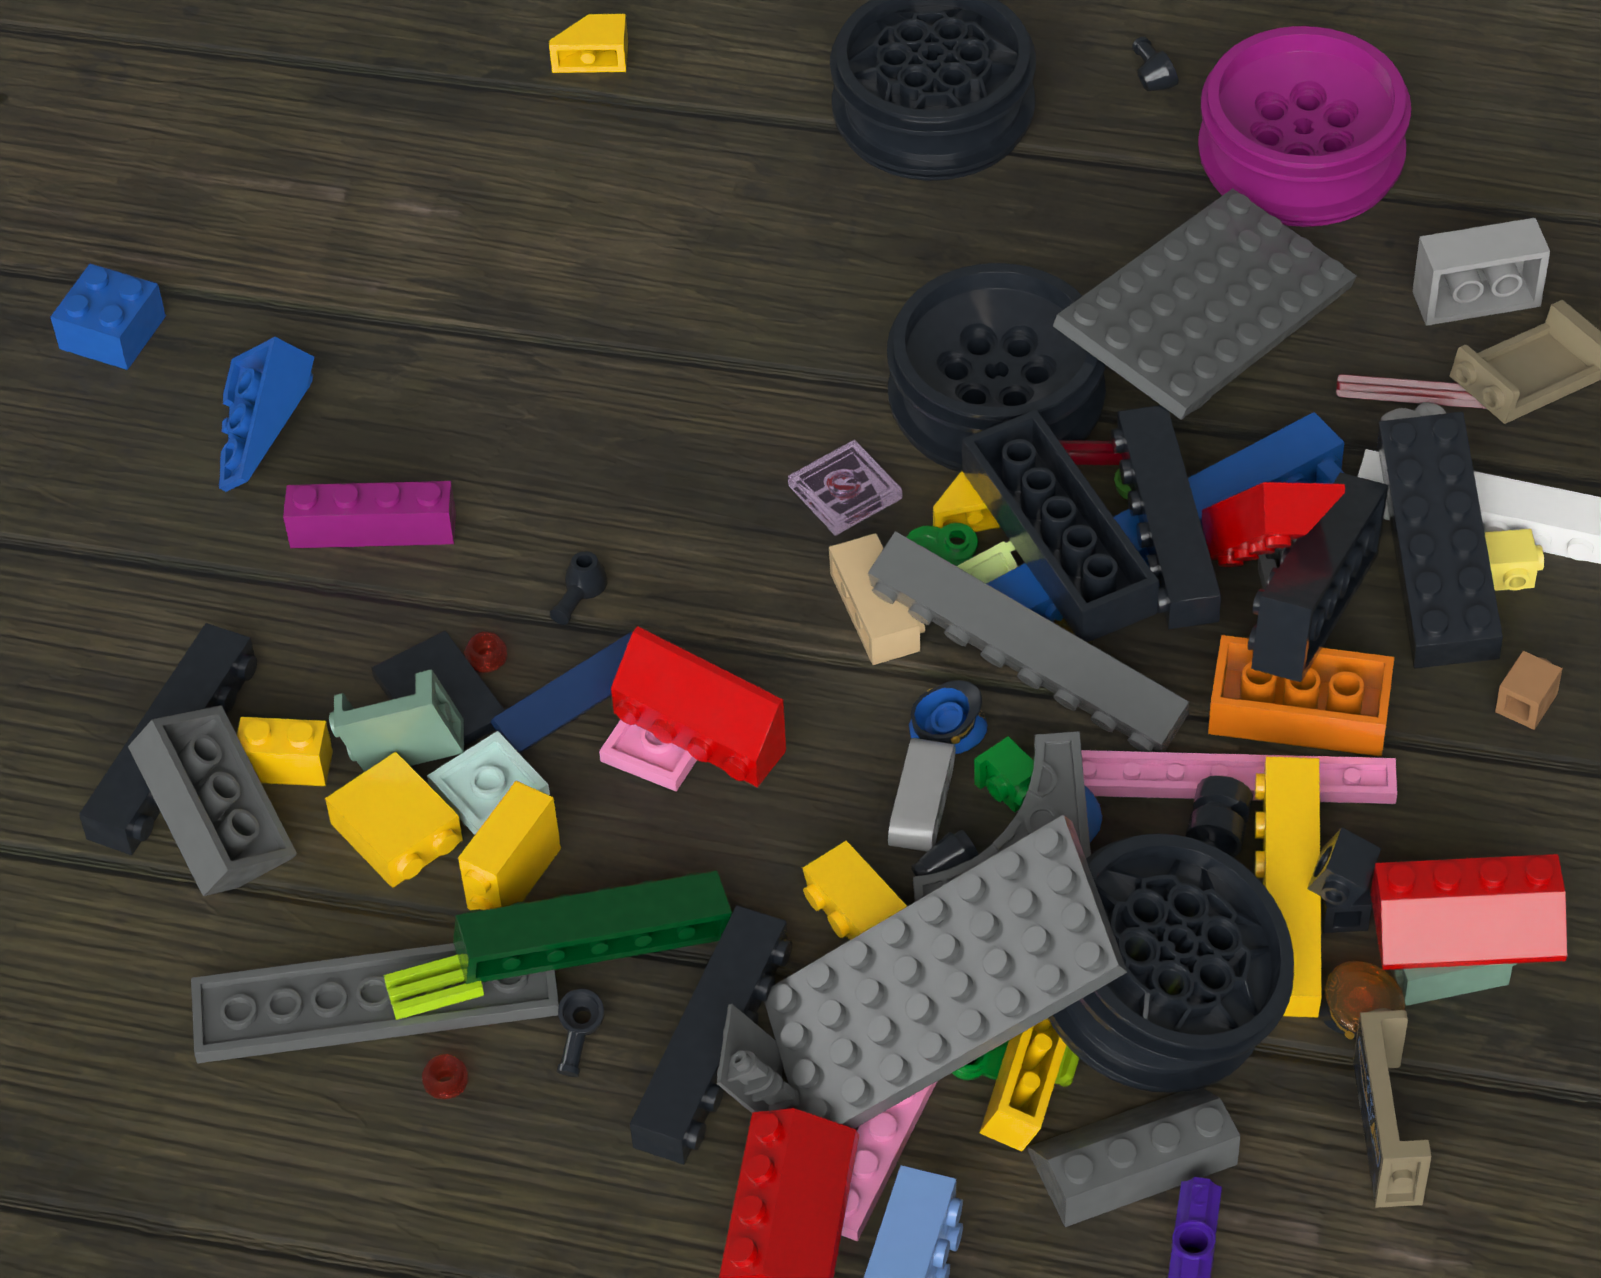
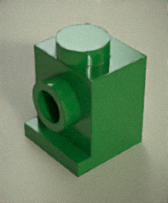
M1008 736L974 758V784L979 789L986 786L996 801H1003L1015 813L1020 809L1027 794L1033 773L1034 761Z

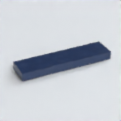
M632 632L495 716L491 720L493 727L520 754L611 697V686Z

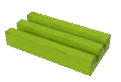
M458 955L383 975L396 1020L484 996L481 981L462 984L448 989L443 988L465 981ZM426 992V995L400 1002V999Z

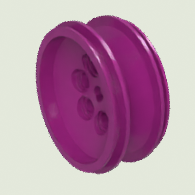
M1311 26L1283 27L1261 32L1244 39L1229 49L1219 59L1204 83L1201 95V116L1203 121L1198 139L1199 157L1211 183L1222 196L1233 188L1240 194L1247 196L1251 202L1268 214L1278 218L1284 225L1306 227L1342 222L1356 217L1376 205L1400 177L1406 158L1405 135L1411 118L1410 95L1402 76L1393 62L1379 49L1356 36L1333 29Z

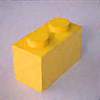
M258 717L240 718L237 737L261 783L326 786L333 753L326 721Z

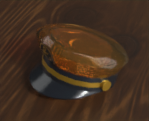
M1348 961L1336 966L1328 976L1325 990L1321 993L1319 1016L1332 1030L1345 1035L1348 1039L1356 1040L1360 1012H1371L1379 1008H1386L1392 1011L1405 1010L1406 1003L1401 988L1387 972L1368 962Z

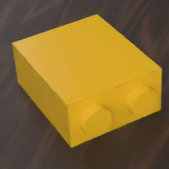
M397 752L392 753L325 798L331 825L392 888L405 879L408 880L415 877L423 867L439 856L450 853L458 843L463 841L458 814Z
M518 781L513 783L458 857L467 909L470 911L475 909L488 910L523 902L561 850L553 797Z

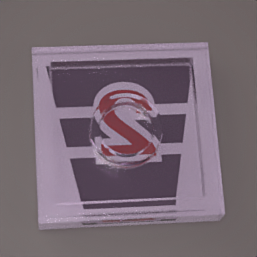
M855 439L788 476V486L835 536L902 499V489Z

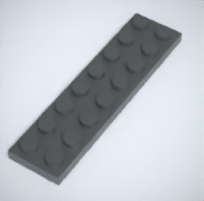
M454 943L191 978L194 1054L197 1063L557 1016L559 1000L555 970L482 982L484 996L398 1020L395 1019L383 975L457 955ZM464 981V982H460V983L453 984V985H450V986H446V987H443V988H444V989H448V988L455 987V986L462 985V984H466V983H465V981ZM426 992L400 999V1002L426 995Z

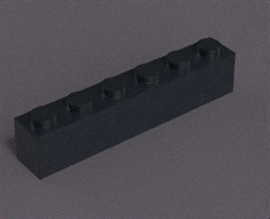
M1162 405L1118 411L1117 428L1111 429V442L1114 453H1121L1122 460L1119 461L1122 484L1130 485L1131 491H1128L1130 514L1139 518L1140 523L1136 525L1139 547L1147 548L1148 555L1145 556V562L1159 580L1157 612L1165 614L1169 629L1219 622L1221 593L1169 411Z
M205 623L79 813L87 840L133 855L141 841L144 842L149 838L154 821L161 811L128 746L152 719L221 705L225 712H229L235 704L237 693L242 685L253 677L257 668V658L254 655L250 637Z
M736 905L630 1122L633 1148L685 1165L691 1150H698L706 1132L705 1120L710 1111L715 1113L718 1110L724 1090L717 1085V1072L720 1065L724 1038L723 1031L726 1024L728 1005L733 1004L755 1024L758 1023L759 1014L757 1011L761 1002H767L771 988L776 982L774 975L779 965L784 967L787 964L792 951V941L788 940L786 920Z

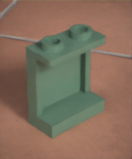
M432 669L416 673V694L356 709L353 708L344 693L334 695V712H330L329 715L331 730L335 737L342 739L350 759L353 762L357 761L364 772L394 752H397L410 766L464 753V719Z

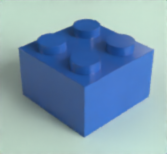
M89 264L53 312L51 321L59 349L128 370L162 323L166 314L157 283Z

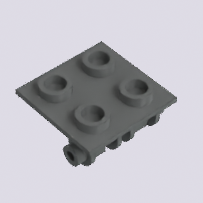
M729 1004L723 1031L724 1038L720 1065L717 1072V1085L751 1113L796 1109L799 1105V1093L794 1086L782 1080L783 1063L776 1040L737 1007Z

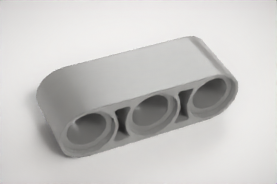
M911 738L891 816L888 835L889 846L928 852L936 844L954 768L955 744Z

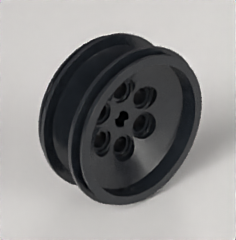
M869 0L847 19L832 46L830 55V71L834 84L832 113L836 127L850 148L860 158L870 165L896 176L916 180H948L978 173L998 163L1012 152L1032 122L1035 111L1033 79L1036 70V53L1034 44L1021 20L999 0Z
M987 263L962 267L940 275L919 288L898 313L890 329L887 341V361L890 371L888 380L889 406L898 427L910 443L937 464L961 472L963 438L1034 410L1038 411L1058 440H1085L1096 426L1104 407L1106 393L1104 371L1106 365L1053 327L1057 314L1081 298L1082 295L1071 285L1052 274L1028 266L1007 263Z
M1159 833L1124 838L1098 849L1087 857L1086 860L1125 963L1127 973L1048 1018L1062 1041L1084 1063L1109 1079L1129 1087L1151 1092L1169 1093L1205 1088L1223 1080L1236 1071L1253 1053L1256 1046L1272 1032L1283 1017L1289 1004L1294 980V955L1290 933L1281 910L1266 887L1250 870L1229 854L1205 842L1185 836Z

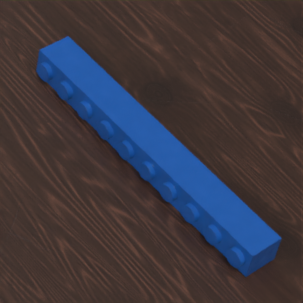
M1313 412L1189 477L1188 481L1201 526L1202 509L1260 483H1315L1317 465L1330 458L1342 469L1344 441ZM1128 509L1114 516V519L1145 561V556L1148 555L1147 548H1140L1137 539L1136 525L1140 523L1138 516H1131ZM1026 563L986 583L1053 623H1058L1064 619Z

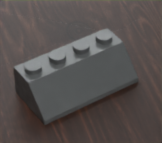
M222 705L152 719L128 746L203 896L239 888L297 855Z
M1204 1088L1175 1093L1028 1146V1153L1064 1226L1067 1227L1180 1186L1181 1181H1188L1193 1177L1202 1178L1237 1165L1241 1135L1221 1098Z

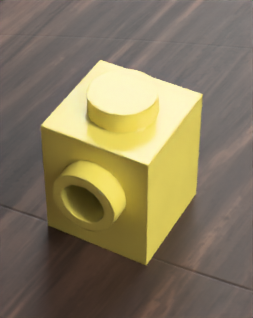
M1532 529L1484 532L1495 591H1516L1534 588L1537 571L1544 568V554L1542 546L1535 545Z

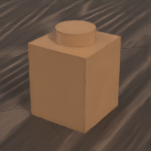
M1523 651L1500 685L1495 712L1535 730L1558 694L1563 668L1552 664L1547 659L1536 657Z

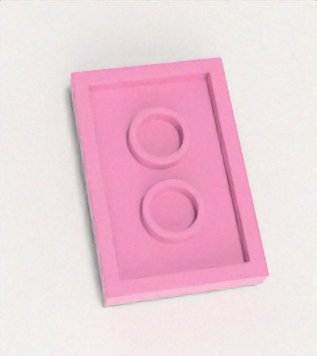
M621 719L599 751L601 762L676 792L697 761L688 751L672 743H663L651 732L637 725L626 724Z

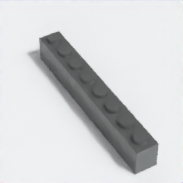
M896 531L868 571L869 580L873 587L872 591L880 599L890 604H894L895 601L900 602L909 608L908 613L925 625H930L931 622H934L946 629L944 634L953 642L961 646H966L967 643L975 646L982 651L980 655L989 663L999 668H1002L1005 664L1017 671V677L1028 686L1035 689L1043 686L1055 693L1054 699L1064 707L1073 711L1079 707L1091 714L1090 719L1094 724L1108 732H1113L1114 729L1128 736L1127 741L1141 752H1165L1189 715V701Z

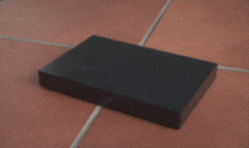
M446 631L371 667L374 679L390 700L416 694V673L432 669L464 719V746L495 731L496 729L491 724V720L505 711Z

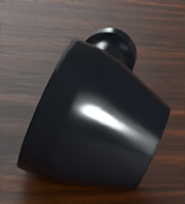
M1147 37L1137 38L1132 44V49L1145 61L1137 70L1146 91H1157L1178 85L1177 73L1167 54L1162 50L1156 52Z
M583 551L572 557L565 575L567 591L558 605L554 606L550 611L551 618L558 624L566 625L581 599L594 598L605 590L607 586L606 571L595 554Z
M587 989L570 991L562 998L558 1007L559 1020L568 1033L561 1063L558 1064L556 1072L565 1076L579 1077L580 1068L578 1067L585 1037L594 1033L604 1019V1007L601 999L597 994ZM580 1011H587L591 1014V1018L587 1023L580 1024L574 1020L576 1014Z

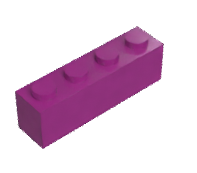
M451 481L286 485L283 518L290 548L454 544L456 509Z

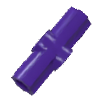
M1193 1177L1191 1180L1181 1181L1175 1229L1172 1235L1168 1278H1211L1222 1187L1214 1184L1211 1179ZM1188 1247H1195L1200 1249L1202 1252L1190 1253L1185 1251L1184 1249Z

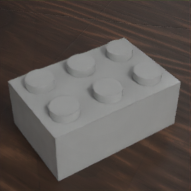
M1536 218L1420 236L1412 292L1425 325L1541 307L1550 250Z

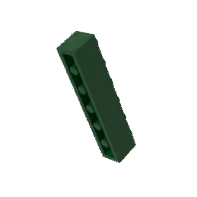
M718 871L693 872L682 877L647 880L640 884L617 888L605 887L598 891L576 895L563 894L552 899L529 903L517 902L510 906L488 910H471L455 916L453 943L465 983L470 984L477 981L482 983L716 942L720 940L732 915V911Z

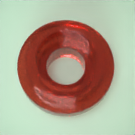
M481 632L474 635L465 649V658L475 671H495L507 660L506 644L496 634L491 632Z
M449 1054L433 1057L427 1063L422 1073L424 1089L429 1095L437 1099H450L458 1096L468 1084L466 1066L462 1061ZM443 1077L452 1078L451 1080L445 1082L439 1081Z

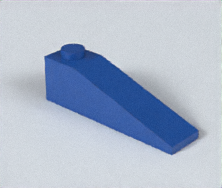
M273 337L231 360L223 393V404L229 407V418L226 417L222 421V432L228 434V442L221 451L219 489L227 492L248 482L310 387L313 380L311 369L314 356L277 337Z

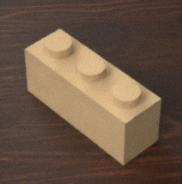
M876 533L829 547L830 574L872 665L919 652L920 634L925 632V625L908 613V607L898 601H895L894 604L887 603L872 591L873 587L869 580L868 571L884 549Z

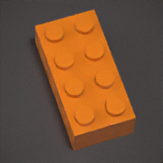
M1221 635L1211 697L1208 734L1382 757L1394 657L1322 648L1302 682H1297L1251 669L1253 651L1248 650L1249 638Z

